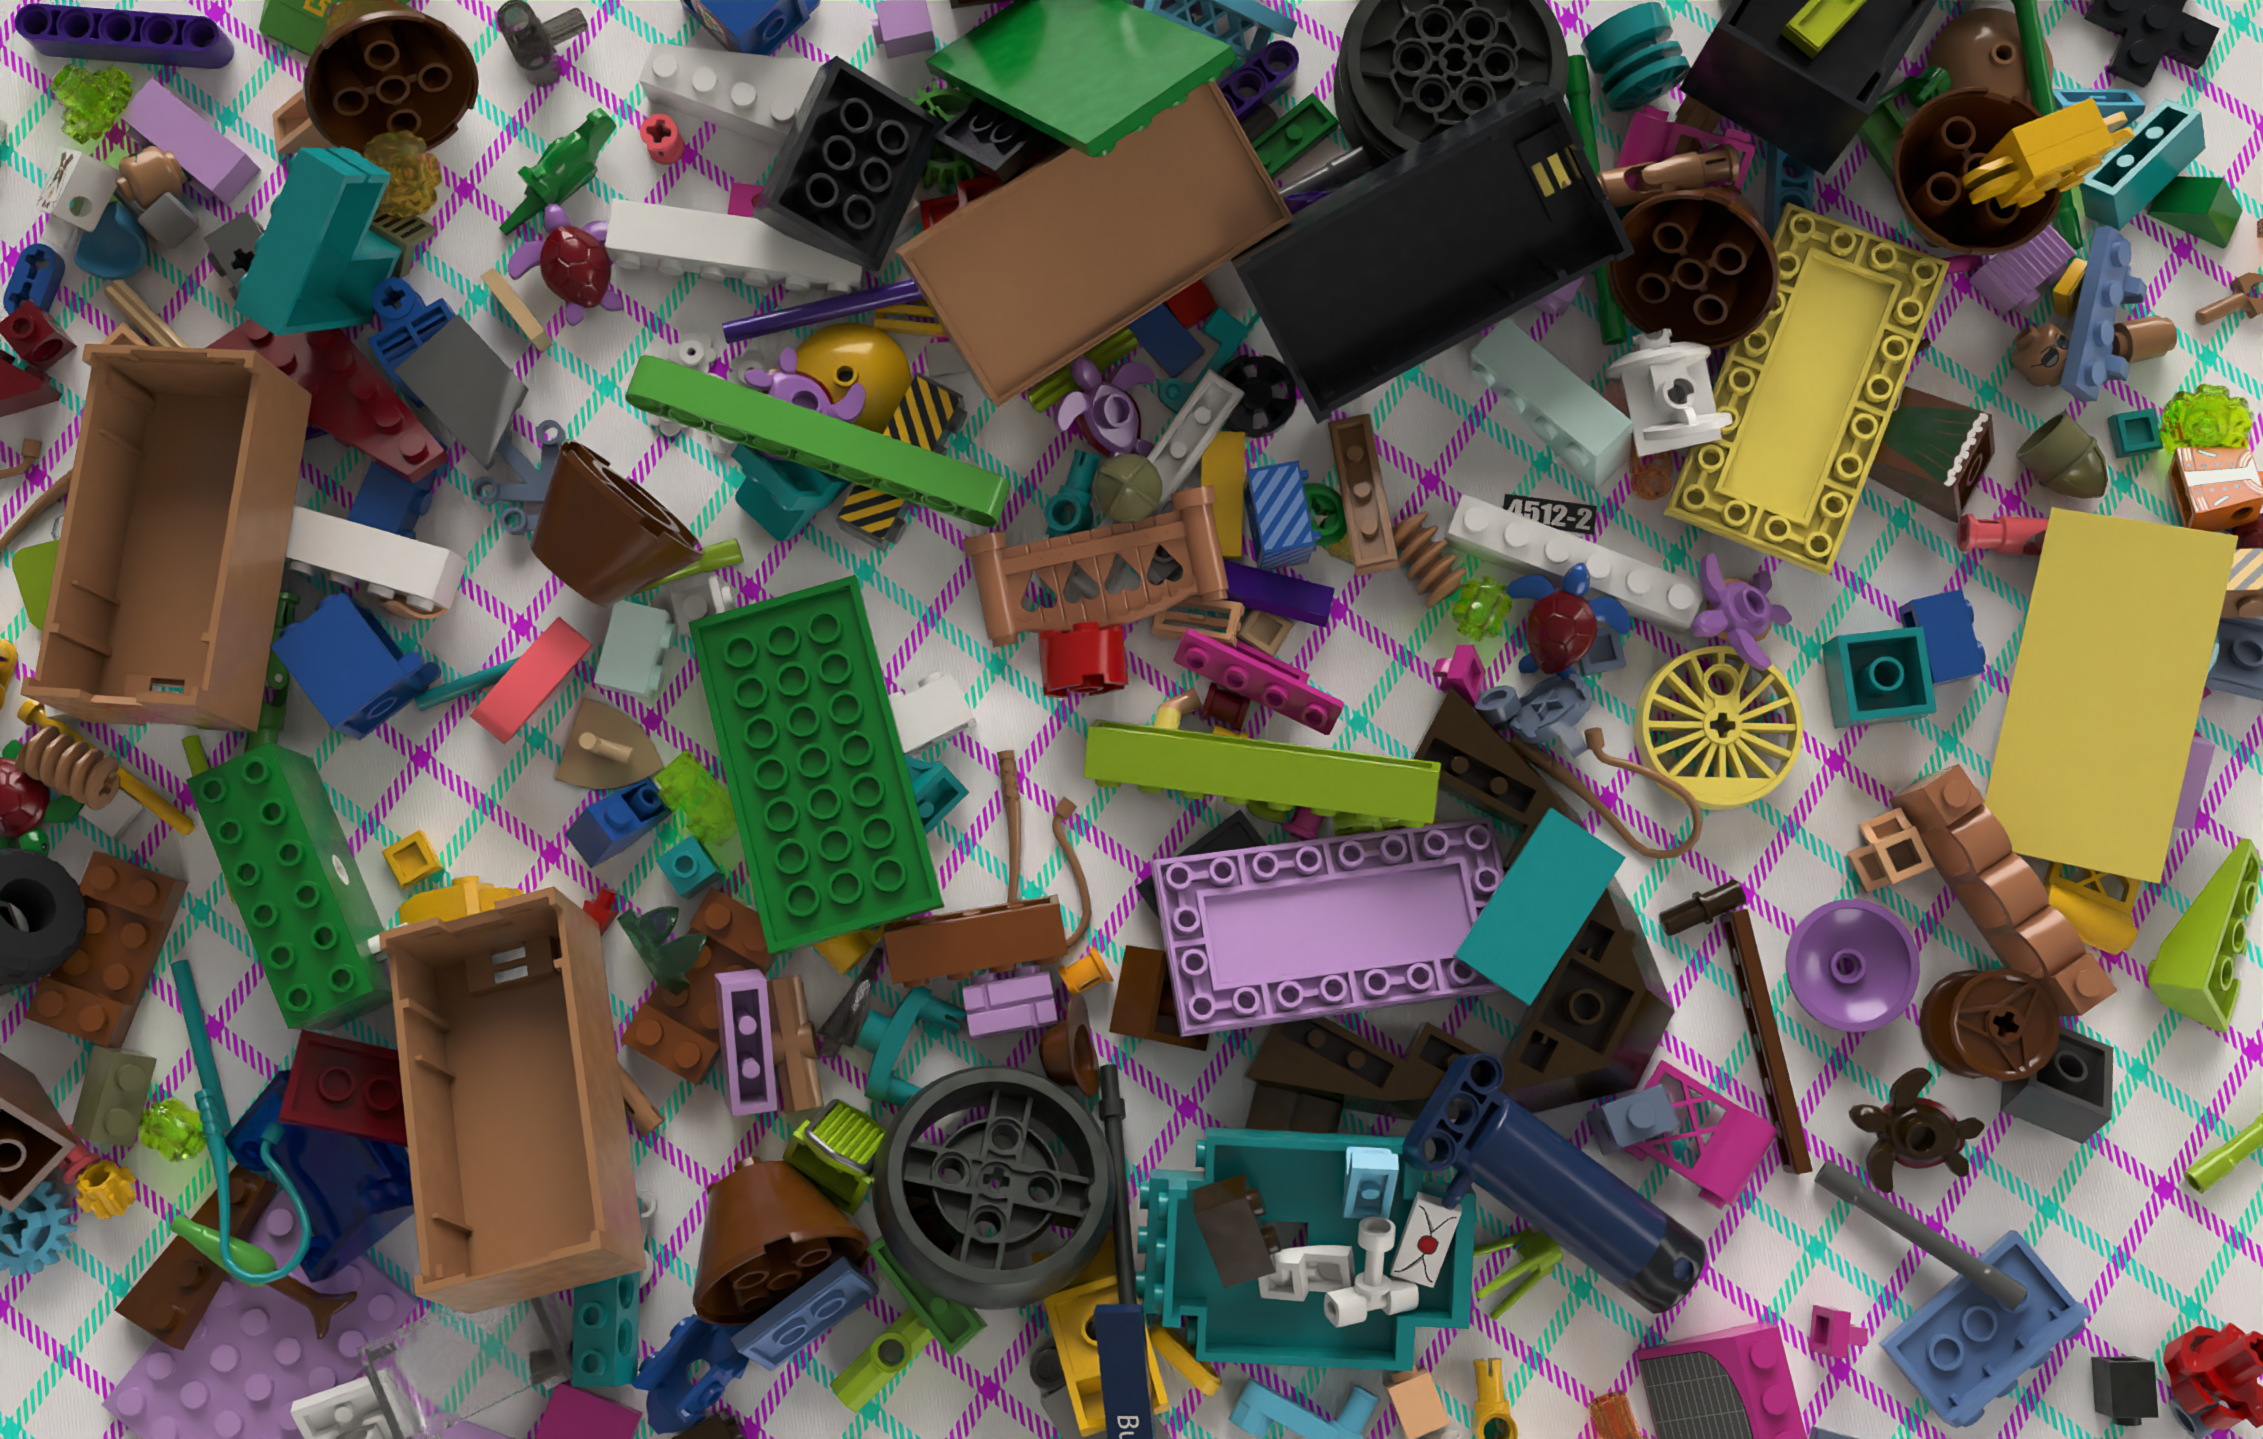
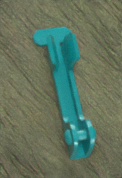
M1217 307L1202 326L1201 332L1220 346L1194 382L1185 383L1177 378L1165 380L1158 389L1159 401L1177 415L1209 368L1217 374L1220 373L1252 326L1260 318L1258 312L1254 314L1246 327L1222 307Z

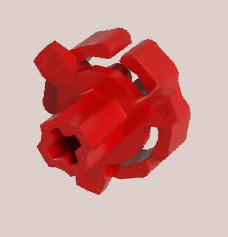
M2230 1322L2220 1332L2215 1329L2197 1326L2166 1344L2163 1362L2170 1376L2171 1390L2187 1413L2195 1414L2205 1407L2212 1406L2223 1400L2231 1409L2218 1405L2200 1415L2201 1421L2206 1427L2227 1430L2245 1419L2255 1428L2263 1425V1387L2257 1383V1378L2263 1375L2262 1334L2252 1331L2245 1335L2241 1329Z

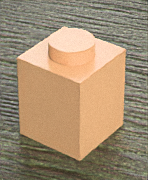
M1413 1363V1371H1392L1390 1373L1392 1379L1384 1382L1383 1385L1401 1430L1407 1439H1416L1450 1424L1431 1374L1424 1366L1416 1368Z

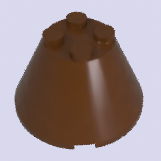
M344 0L343 2L331 5L327 11L328 19L308 62L303 79V96L306 109L312 123L320 134L338 148L343 146L360 152L363 158L395 160L427 152L442 144L459 130L457 123L464 116L467 109L472 110L474 107L479 86L477 66L464 40L445 23L396 0Z
M1967 87L1936 96L1920 107L1908 120L1894 147L1892 181L1897 199L1910 227L1928 246L1934 248L1944 247L1969 255L2001 254L2025 245L2040 234L2053 220L2060 208L2059 203L2062 197V192H2059L2057 187L2045 191V197L2026 207L2020 208L2017 202L2001 209L1996 197L1972 204L1969 194L1982 184L1966 189L1961 181L1963 176L1981 166L1979 162L2011 129L2044 117L2032 105L2015 95L2012 98H2008L2000 94L1988 92L1989 88Z
M1723 185L1721 187H1705L1663 193L1643 201L1634 207L1621 221L1635 253L1621 261L1614 259L1606 263L1608 284L1616 303L1621 307L1625 316L1644 333L1650 334L1664 328H1671L1672 337H1669L1671 341L1699 343L1709 346L1711 350L1729 346L1744 339L1754 332L1768 316L1779 289V262L1775 248L1755 208L1742 196L1741 191L1737 187Z
M757 1156L745 1158L734 1165L735 1172L706 1188L708 1202L693 1292V1306L698 1318L712 1325L737 1326L751 1324L843 1256L863 1270L871 1258V1255L866 1250L870 1245L869 1239L854 1222L797 1168L784 1159L761 1162Z

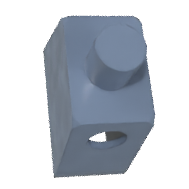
M1659 1084L1618 1099L1586 1113L1602 1156L1682 1127L1664 1084Z

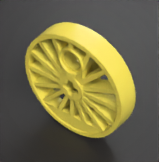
M1710 646L1675 657L1663 665L1650 678L1636 706L1634 738L1643 765L1665 775L1688 790L1698 803L1700 809L1715 811L1731 810L1758 801L1786 778L1793 768L1801 749L1803 718L1800 704L1792 686L1775 666L1771 664L1767 669L1760 671L1746 663L1733 647ZM1712 657V666L1702 671L1698 659ZM1725 658L1740 662L1737 670L1730 664H1725ZM1681 664H1686L1693 681L1692 690L1672 671L1674 668ZM1749 668H1752L1763 678L1740 699L1741 687ZM1710 676H1717L1722 679L1725 684L1724 695H1716L1711 691L1708 684ZM1664 680L1691 708L1656 694L1662 681ZM1769 684L1780 698L1777 701L1740 714ZM1651 704L1689 721L1649 720ZM1784 707L1788 724L1744 723ZM1716 721L1717 726L1724 727L1725 733L1719 735L1718 730L1710 728V723ZM1650 731L1691 733L1656 748H1653ZM1749 733L1788 734L1787 747L1784 749ZM1695 742L1666 771L1657 756ZM1749 747L1782 760L1777 771L1774 773ZM1701 750L1703 751L1693 777L1676 776ZM1739 756L1761 778H1748ZM1713 758L1714 777H1705ZM1726 760L1734 778L1726 777ZM1656 782L1670 796L1687 804L1678 794Z

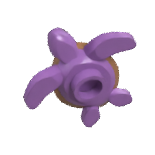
M1713 553L1705 555L1700 561V581L1708 600L1705 611L1700 613L1691 623L1692 632L1698 638L1718 636L1725 641L1731 642L1736 653L1746 663L1760 671L1767 669L1772 663L1756 642L1761 641L1767 636L1772 622L1784 626L1792 621L1791 614L1784 606L1771 605L1766 596L1772 587L1769 572L1765 570L1757 573L1754 576L1753 584L1735 577L1723 580L1716 555Z

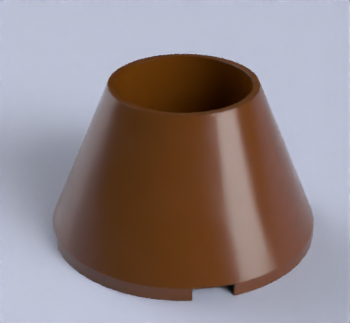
M566 439L560 446L530 545L535 556L554 575L587 600L606 608L699 561L703 557L705 550L702 547L699 551L694 549L699 540L656 498L633 479L629 478L626 480L609 468L611 463L590 448L573 439Z

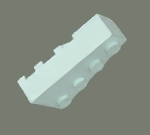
M1507 317L1470 351L1471 373L1475 380L1484 388H1490L1594 492L1630 458L1633 421Z

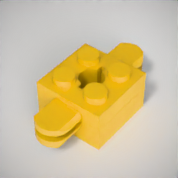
M2090 98L2011 129L1979 162L1981 166L1962 177L1961 181L1966 189L1982 184L1969 194L1972 204L1996 197L2001 209L2017 202L2020 208L2026 207L2045 197V191L2057 187L2059 192H2064L2084 182L2085 178L2083 175L2100 167L2103 164L2101 158L2105 154L2125 145L2135 137V134L2131 127L2113 132L2128 121L2125 113L2121 111L2102 118L2094 99Z

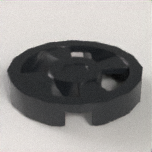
M1247 354L1238 356L1227 363L1219 373L1221 377L1242 390L1245 394L1225 422V427L1233 432H1245V437L1253 439L1271 436L1285 427L1294 413L1297 399L1296 384L1286 365L1272 356L1248 357ZM1257 365L1256 377L1248 378L1243 367ZM1284 382L1288 392V399L1272 398L1271 387ZM1264 412L1269 424L1265 428L1253 429V415Z

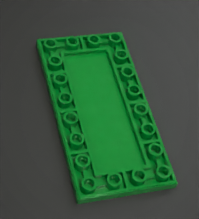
M1016 0L926 59L925 63L930 73L1094 158L1107 155L1116 147V142L1129 133L1139 132L1147 128L1151 124L1152 118L1166 108H1174L1184 103L1188 98V93L1200 85L1218 80L1223 75V70L1237 59L1231 45L1122 0Z

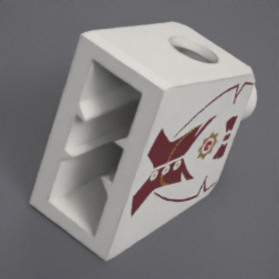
M59 146L36 203V209L50 215L40 238L67 249L76 227L92 233L117 187L115 179L121 177L120 171L83 152ZM73 199V204H72L71 208H69V204H70L71 200Z

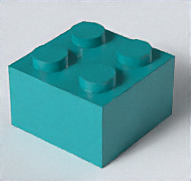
M1923 626L1838 635L1822 644L1835 729L1919 720L1937 712Z

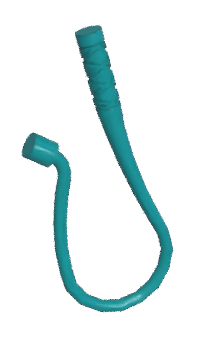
M200 1090L194 1094L200 1112L199 1116L203 1124L202 1128L206 1136L205 1140L212 1159L217 1183L220 1217V1252L223 1265L235 1277L248 1283H269L284 1278L300 1265L309 1249L312 1235L309 1215L299 1192L282 1167L270 1154L271 1146L278 1144L286 1130L276 1123L269 1122L260 1136V1139L263 1141L260 1155L264 1164L282 1184L294 1205L302 1229L301 1243L292 1260L281 1269L267 1274H252L241 1269L232 1260L229 1248L230 1188L223 1130H221L222 1126L220 1118H218L219 1114L215 1106L213 1090Z

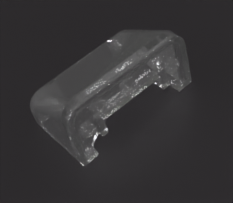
M554 1293L473 1314H467L446 1306L397 1329L381 1339L377 1338L356 1349L394 1439H444L441 1432L532 1386L542 1383L546 1391L571 1378L568 1369L572 1368V1351Z

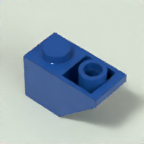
M647 777L586 807L565 833V836L591 869L623 852L670 816L674 809L650 777Z

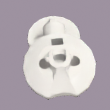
M1664 328L1650 334L1641 333L1632 336L1633 345L1637 344L1638 351L1622 356L1604 371L1606 379L1622 382L1629 418L1633 421L1632 433L1637 457L1721 440L1720 428L1733 423L1731 413L1716 412L1706 359L1711 355L1710 347L1687 341L1670 343L1669 337H1672L1671 328Z

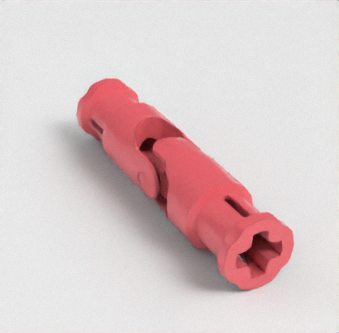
M1965 514L1961 516L1957 528L1958 549L1961 552H1968L1973 548L1994 549L1997 554L2041 556L2049 519L1999 516L1997 520L1975 519L1973 514ZM2035 535V542L2027 541L2031 536Z

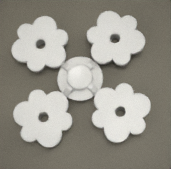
M687 332L682 333L678 338L679 343L671 345L668 349V357L671 362L725 380L717 374L709 373V364L717 360V353L711 348L712 339L707 333L699 332L694 336ZM750 349L744 353L742 358L737 357L731 361L730 366L733 371L728 376V382L762 393L761 390L747 385L744 380L745 372L761 369L767 373L769 370L774 369V364L771 360L764 359L758 350ZM692 351H695L693 356L689 355ZM650 414L648 418L650 424L654 427H659L660 431L667 437L676 436L681 428H689V426ZM707 433L712 438V449L718 454H725L730 450L733 452L739 444Z

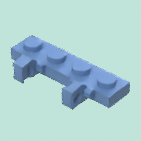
M2111 226L2098 227L2094 230L2060 383L2063 389L2080 402L2097 401L2100 385L2107 383L2108 380L2127 381L2130 364L2124 357L2112 355L2113 344L2111 343L2114 339L2113 325L2117 307L2120 304L2144 303L2147 286L2141 278L2130 276L2131 267L2128 265L2132 256L2131 243Z

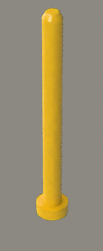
M29 698L18 710L17 718L26 725L36 723L41 728L53 725L58 727L60 735L69 733L73 735L75 742L79 740L87 742L90 747L89 750L97 748L66 723L46 718L44 704ZM119 765L117 774L120 777L119 787L180 834L190 835L194 831L195 824L192 819Z

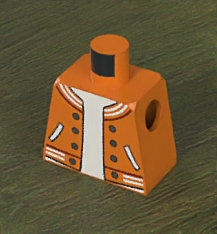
M2176 447L2168 475L2184 528L2217 532L2245 525L2258 519L2263 505V471L2257 470L2252 451L2247 448Z

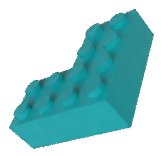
M299 148L298 152L289 161L287 167L288 177L283 189L272 202L270 208L271 218L266 230L255 243V256L249 271L238 284L237 292L239 295L233 309L277 336L370 324L375 314L371 301L373 289L380 281L391 277L402 252V249L369 230L392 174L349 148H326V150L323 148Z

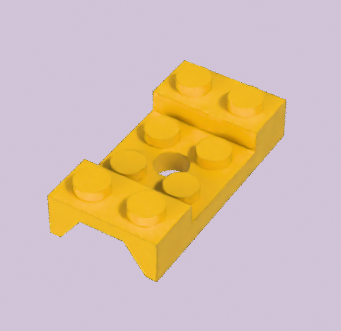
M1113 1229L1108 1231L1105 1241L1089 1266L1066 1287L1043 1299L1082 1438L1106 1430L1097 1341L1088 1337L1086 1329L1088 1324L1095 1319L1094 1310L1097 1305L1119 1304ZM1039 1251L1031 1254L1033 1264L1046 1259L1055 1252ZM1145 1324L1154 1415L1170 1411V1407Z

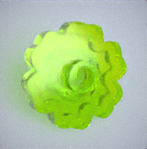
M73 64L64 66L55 75L50 84V90L56 94V100L66 107L61 116V119L65 121L61 131L81 145L89 141L90 138L93 140L100 138L114 125L116 116L120 115L127 108L133 94V90L130 88L133 78L114 65L108 66L103 72L97 70L93 74L83 67L76 68Z
M2200 384L2196 387L2193 394L2179 391L2173 396L2172 400L2164 405L2162 412L2163 422L2160 425L2159 438L2164 443L2165 450L2170 454H2174L2176 447L2247 448L2250 443V430L2253 427L2254 413L2249 408L2248 401L2245 398H2230V391L2227 387Z

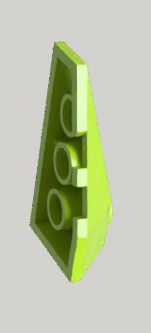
M2245 838L2240 840L2162 942L2156 960H2152L2149 963L2147 970V982L2152 987L2161 1004L2217 1032L2227 1033L2239 996L2241 980L2233 978L2237 954L2246 955L2248 940L2245 939L2246 928L2243 917L2244 915L2250 916L2254 912L2263 863L2252 840Z

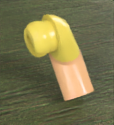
M1191 688L1163 702L1157 710L1153 726L1178 729L1181 717L1203 707L1196 690Z

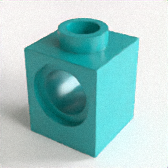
M693 835L655 860L678 895L688 900L725 875L702 840Z

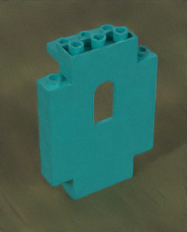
M1205 1127V1140H1196L1195 1167H1203V1171L1150 1169L1149 1182H1140L1139 1209H1148L1147 1227L1138 1226L1137 1254H1146L1145 1271H1136V1294L1138 1299H1143L1144 1313L1162 1314V1327L1181 1328V1315L1196 1316V1318L1187 1319L1186 1339L1187 1346H1195L1196 1361L1413 1371L1415 1327L1469 1329L1476 1193L1472 1186H1470L1463 1199L1458 1202V1204H1461L1462 1213L1434 1288L1415 1283L1419 1291V1302L1416 1309L1389 1316L1381 1308L1367 1311V1317L1363 1322L1335 1328L1324 1312V1298L1327 1292L1308 1291L1304 1302L1261 1298L1258 1278L1224 1288L1194 1215L1193 1189L1245 1173L1251 1190L1259 1188L1266 1208V1215L1262 1216L1264 1221L1308 1223L1306 1246H1352L1355 1276L1365 1272L1366 1250L1358 1244L1359 1222L1362 1219L1343 1218L1347 1147L1390 1149L1392 1154H1398L1399 1172L1389 1220L1394 1223L1396 1230L1394 1247L1384 1252L1383 1274L1392 1278L1395 1276L1390 1275V1265L1417 1192L1443 1199L1450 1183L1423 1182V1170L1412 1168L1404 1159L1402 1145L1405 1137Z

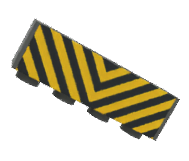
M917 372L883 435L946 456L947 448L944 445L951 432L958 434L967 417L968 412L964 410L963 395ZM856 483L839 512L836 522L840 530L886 552L890 543L896 545L901 539L907 526V522L903 519L910 506L916 508L918 504Z

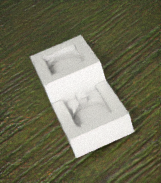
M1319 1245L1282 1249L1281 1252L1275 1254L1276 1273L1258 1278L1261 1298L1304 1302L1308 1291L1331 1292L1353 1287L1356 1276L1352 1246Z

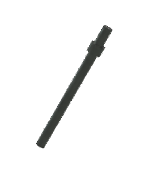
M1107 1064L1100 1066L1102 1099L1098 1101L1099 1119L1104 1121L1105 1138L1111 1152L1115 1170L1116 1196L1112 1225L1119 1304H1137L1122 1120L1126 1118L1125 1100L1120 1098L1117 1065Z

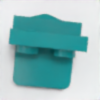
M738 444L731 454L742 466L741 470L746 476V479L735 494L737 504L773 538L781 542L791 540L821 509L827 508L852 484L851 481L789 460L767 459L758 450L742 444Z

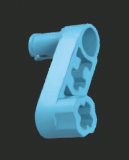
M1249 1378L1228 1419L1241 1429L1261 1439L1265 1438L1273 1420L1307 1439H1364L1361 1433L1380 1398L1355 1384L1338 1420L1333 1419L1331 1422L1261 1382Z

